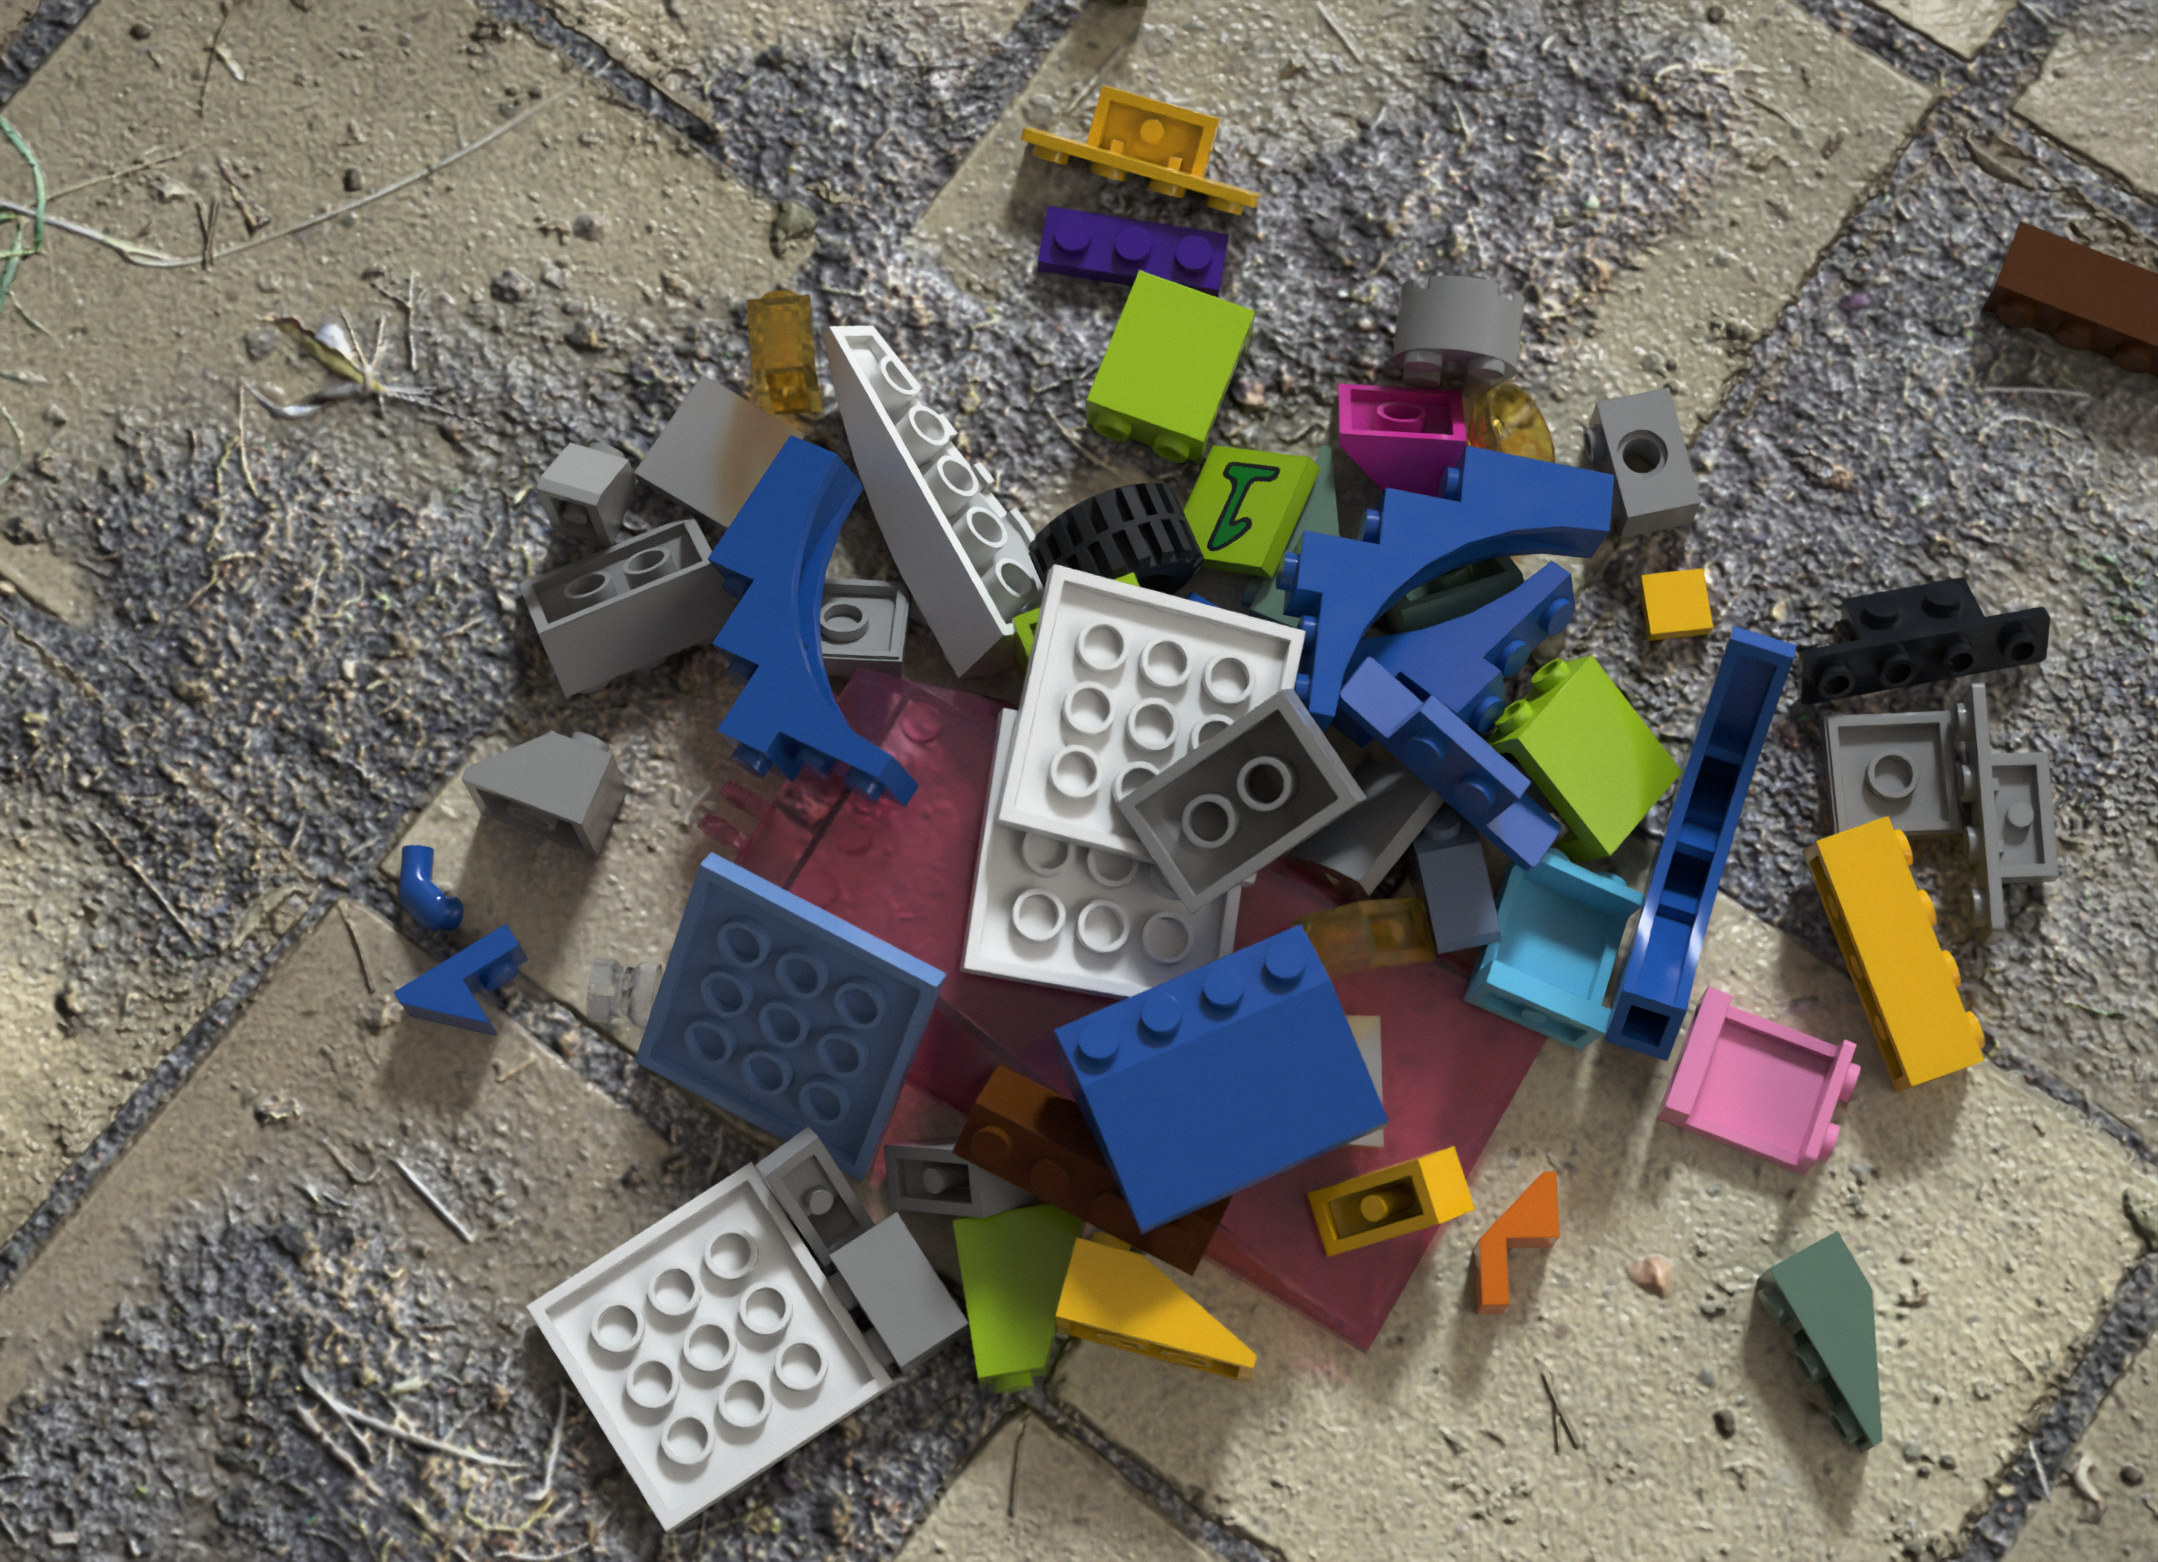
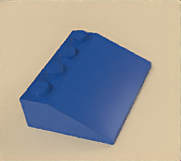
M1301 924L1054 1029L1057 1063L1141 1234L1387 1127L1389 1124L1331 979Z

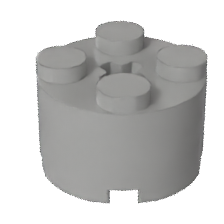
M1430 276L1428 288L1413 290L1414 279L1403 283L1400 289L1392 357L1394 365L1404 371L1403 383L1418 388H1435L1440 385V379L1465 381L1464 389L1472 393L1484 395L1500 393L1502 381L1513 378L1517 373L1525 302L1524 296L1514 290L1511 301L1499 296L1500 284L1462 276Z

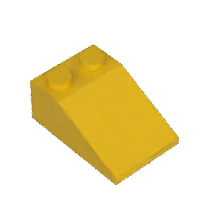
M1093 1232L1091 1241L1076 1237L1055 1315L1057 1333L1249 1384L1257 1355L1142 1254L1131 1252L1130 1244L1111 1234Z

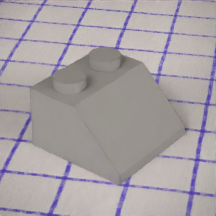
M553 731L466 767L461 778L481 814L597 858L628 790L613 754L608 752L609 745L592 735L575 731L571 738Z

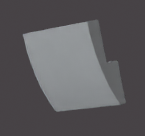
M1373 760L1362 761L1352 773V777L1367 799L1290 850L1285 856L1290 864L1332 886L1341 881L1368 896L1445 802L1412 771L1393 764Z

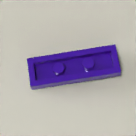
M1048 206L1037 261L1038 271L1133 286L1140 270L1219 298L1229 234Z

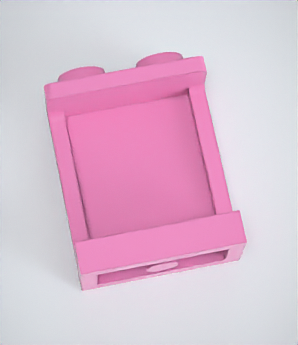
M1708 986L1698 1000L1656 1119L1801 1175H1805L1815 1165L1817 1160L1826 1163L1832 1153L1840 1129L1839 1125L1830 1122L1838 1100L1848 1102L1860 1073L1861 1066L1851 1063L1857 1044L1843 1040L1839 1045H1833L1730 1006L1733 995Z

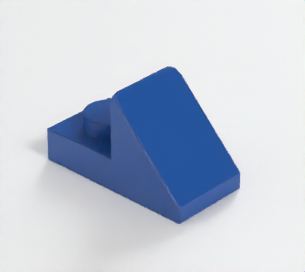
M507 924L393 993L403 1008L413 1018L497 1036L498 1033L473 993L483 987L486 991H492L504 986L520 972L518 966L529 959Z

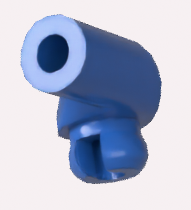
M421 845L404 846L401 855L399 884L401 906L424 929L430 931H437L440 928L448 931L454 930L462 921L464 907L458 897L445 896V893L432 882L434 849Z

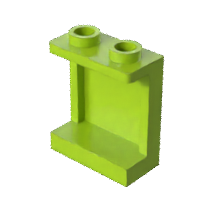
M1139 270L1086 399V421L1094 425L1095 431L1108 439L1126 442L1130 438L1152 446V450L1157 455L1167 460L1183 463L1189 459L1201 463L1206 453L1208 436L1241 355L1245 356L1252 339L1255 311Z
M1593 655L1566 662L1562 658H1557L1544 665L1534 674L1531 679L1534 687L1524 699H1520L1505 708L1503 715L1494 722L1497 729L1486 742L1499 754L1511 753L1569 825L1570 829L1557 845L1568 856L1570 862L1576 863L1611 856L1682 773V770Z

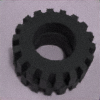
M1154 482L1114 488L1072 506L1048 523L1035 536V539L1028 548V554L1044 589L1048 571L1056 564L1112 580L1134 572L1140 587L1173 595L1197 574L1204 563V556L1173 488L1169 487L1168 484Z

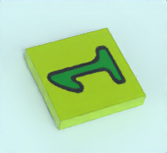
M1213 445L1183 510L1204 556V563L1201 567L1272 578L1321 468L1310 457Z

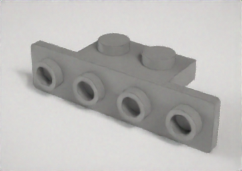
M1973 683L1970 684L1962 703L1954 704L1953 731L1956 741H1965L1967 764H1961L1958 769V793L1961 803H1970L1972 826L1964 827L1963 854L1966 865H1975L1977 889L1969 890L1968 916L1972 928L1980 927L1981 943L1983 946L1996 945L2005 933L2002 884L2055 882L2059 877L2048 752L1991 754L1985 684Z

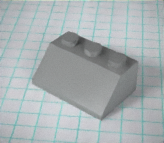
M693 514L519 584L565 698L578 692L581 694L596 692L607 686L612 678L634 669L645 670L657 667L664 663L671 654L695 644L709 645L713 643L734 611L735 605L731 595L721 586L725 581L724 577L708 560L712 550Z

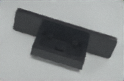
M1965 577L1842 599L1841 619L1852 641L1800 652L1798 696L1803 705H1809L2042 662L2047 657L2050 616L2045 607H2037L1985 617Z

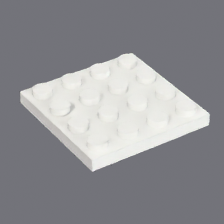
M1054 564L1048 571L993 824L1157 865L1116 803L1280 690L1290 688L1294 690L1306 631ZM1257 873L1238 884V886L1248 888L1254 885Z
M1003 708L998 715L959 972L1124 1000L1232 954L1242 886H1235L1204 908L1190 915L1158 865L993 824L1018 713L1017 710Z
M752 1162L526 1306L668 1534L894 1386L893 1381Z

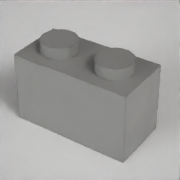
M897 1212L829 1255L837 1272L827 1279L848 1312L857 1306H860L873 1328L863 1333V1336L884 1368L895 1361L902 1374L906 1375L970 1333L969 1323Z

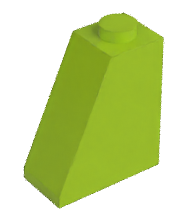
M1052 1204L1008 1210L984 1218L966 1217L953 1220L979 1385L993 1384L995 1394L1030 1389L1034 1387L1032 1377L1045 1375L1057 1332L1055 1315L1076 1237L1082 1239L1086 1224L1080 1218Z

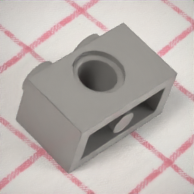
M1669 387L1596 402L1589 425L1583 427L1584 446L1591 463L1599 462L1602 473L1614 475L1611 519L1615 521L1619 539L1692 524L1701 500ZM1629 456H1640L1651 464L1653 470L1648 473L1634 472L1626 466L1623 459Z

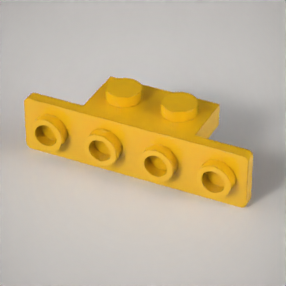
M1102 85L1086 143L1034 128H1023L1020 140L1035 144L1032 153L1035 157L1067 165L1070 155L1093 161L1090 169L1091 173L1125 182L1127 173L1132 172L1151 178L1148 189L1183 199L1186 188L1208 194L1206 206L1224 212L1242 215L1244 205L1253 208L1258 207L1262 197L1260 193L1205 178L1221 118L1107 85Z

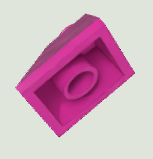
M1338 383L1339 446L1382 491L1387 487L1438 498L1439 484L1445 467L1453 468L1466 447L1462 391Z

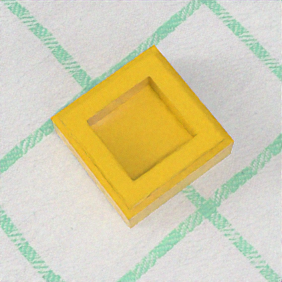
M1703 568L1641 575L1638 584L1648 641L1708 635L1711 633L1713 623Z

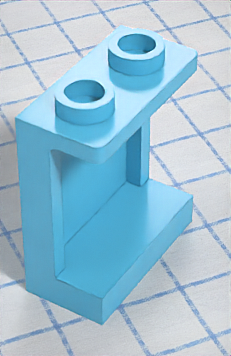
M1550 847L1539 864L1529 872L1524 871L1511 860L1506 864L1494 902L1502 942L1480 946L1463 1000L1575 1049L1582 1050L1606 1032L1612 1010L1602 1006V1002L1627 920L1641 908L1644 894L1627 887V883L1617 875L1602 871L1592 872L1569 862L1568 856L1555 848Z

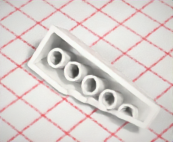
M830 326L823 333L835 394L853 458L875 519L899 572L914 597L917 608L924 615L943 649L947 662L953 667L959 679L1000 674L1015 667L1012 618L1040 608L1044 594V588L1028 554V548L1035 539V533L1017 508L1007 513L988 488L995 480L982 463L979 462L971 467L954 446L951 440L958 433L943 414L938 415L935 411L923 406L917 399L916 395L921 390V386L874 326Z

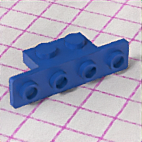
M1367 657L1361 662L1343 685L1337 704L1340 709L1520 868L1529 872L1539 864L1562 828L1559 822L1525 793V790L1531 783L1530 780L1434 695H1430L1422 702L1373 658Z

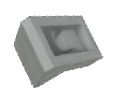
M809 1126L755 1165L794 1229L823 1267L832 1262L829 1255L876 1226L820 1138Z

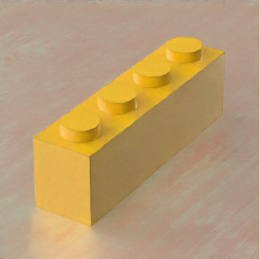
M1889 816L1817 840L1803 850L1802 853L1895 1092L1907 1090L1985 1061L1980 1050L1985 1046L1981 1025L1973 1012H1965L1956 988L1961 985L1960 973L1951 953L1948 950L1941 951L1932 928L1937 924L1935 908L1927 892L1923 889L1917 890L1908 867L1913 864V855L1905 834L1900 829L1894 830Z

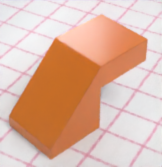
M1556 1171L1542 1172L1483 1234L1475 1245L1473 1254L1476 1314H1503L1509 1306L1507 1248H1552L1559 1239Z

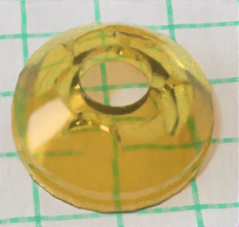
M1508 381L1499 382L1477 396L1470 414L1469 424L1467 425L1466 446L1556 463L1555 449L1547 423L1533 399L1521 387Z

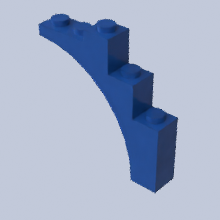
M790 435L708 557L709 562L725 578L721 585L722 588L733 598L740 601L712 644L729 661L730 665L726 669L727 673L745 686L716 731L735 749L731 759L744 770L759 778L764 779L767 773L771 772L793 783L802 768L823 780H827L830 774L833 773L844 778L842 782L849 790L871 803H877L882 796L898 805L906 807L919 785L892 755L851 729L833 697L822 659L820 610L826 571L840 530L864 486L838 454Z
M1466 446L1453 468L1445 467L1439 484L1438 498L1386 487L1373 510L1367 508L1364 510L1357 540L1303 530L1293 551H1283L1276 576V589L1285 591L1283 615L1300 618L1297 629L1306 631L1301 654H1304L1302 673H1297L1294 691L1323 734L1335 717L1344 672L1359 641L1381 615L1410 591L1450 570L1488 559L1532 554H1551L1591 559L1610 532L1614 475Z
M1551 561L1515 590L1470 614L1423 630L1374 638H1362L1345 669L1341 688L1359 664L1367 657H1371L1422 702L1430 695H1434L1475 733H1487L1496 726L1494 722L1503 715L1507 707L1503 678L1512 677L1517 674L1527 662L1530 653L1549 635H1557L1570 622L1576 610L1571 573L1554 561ZM1192 591L1183 598L1217 607ZM1301 654L1297 672L1299 674L1302 673L1304 654ZM1337 706L1331 725L1363 749L1373 737Z
M1736 626L1732 628L1701 716L1697 719L1680 766L1682 773L1677 777L1671 809L1652 858L1644 900L1624 951L1611 1007L1612 1011L1604 1038L1606 1042L1665 1061L1669 1059L1687 1012L1704 937L1731 843L1765 738L1792 666L1797 645Z

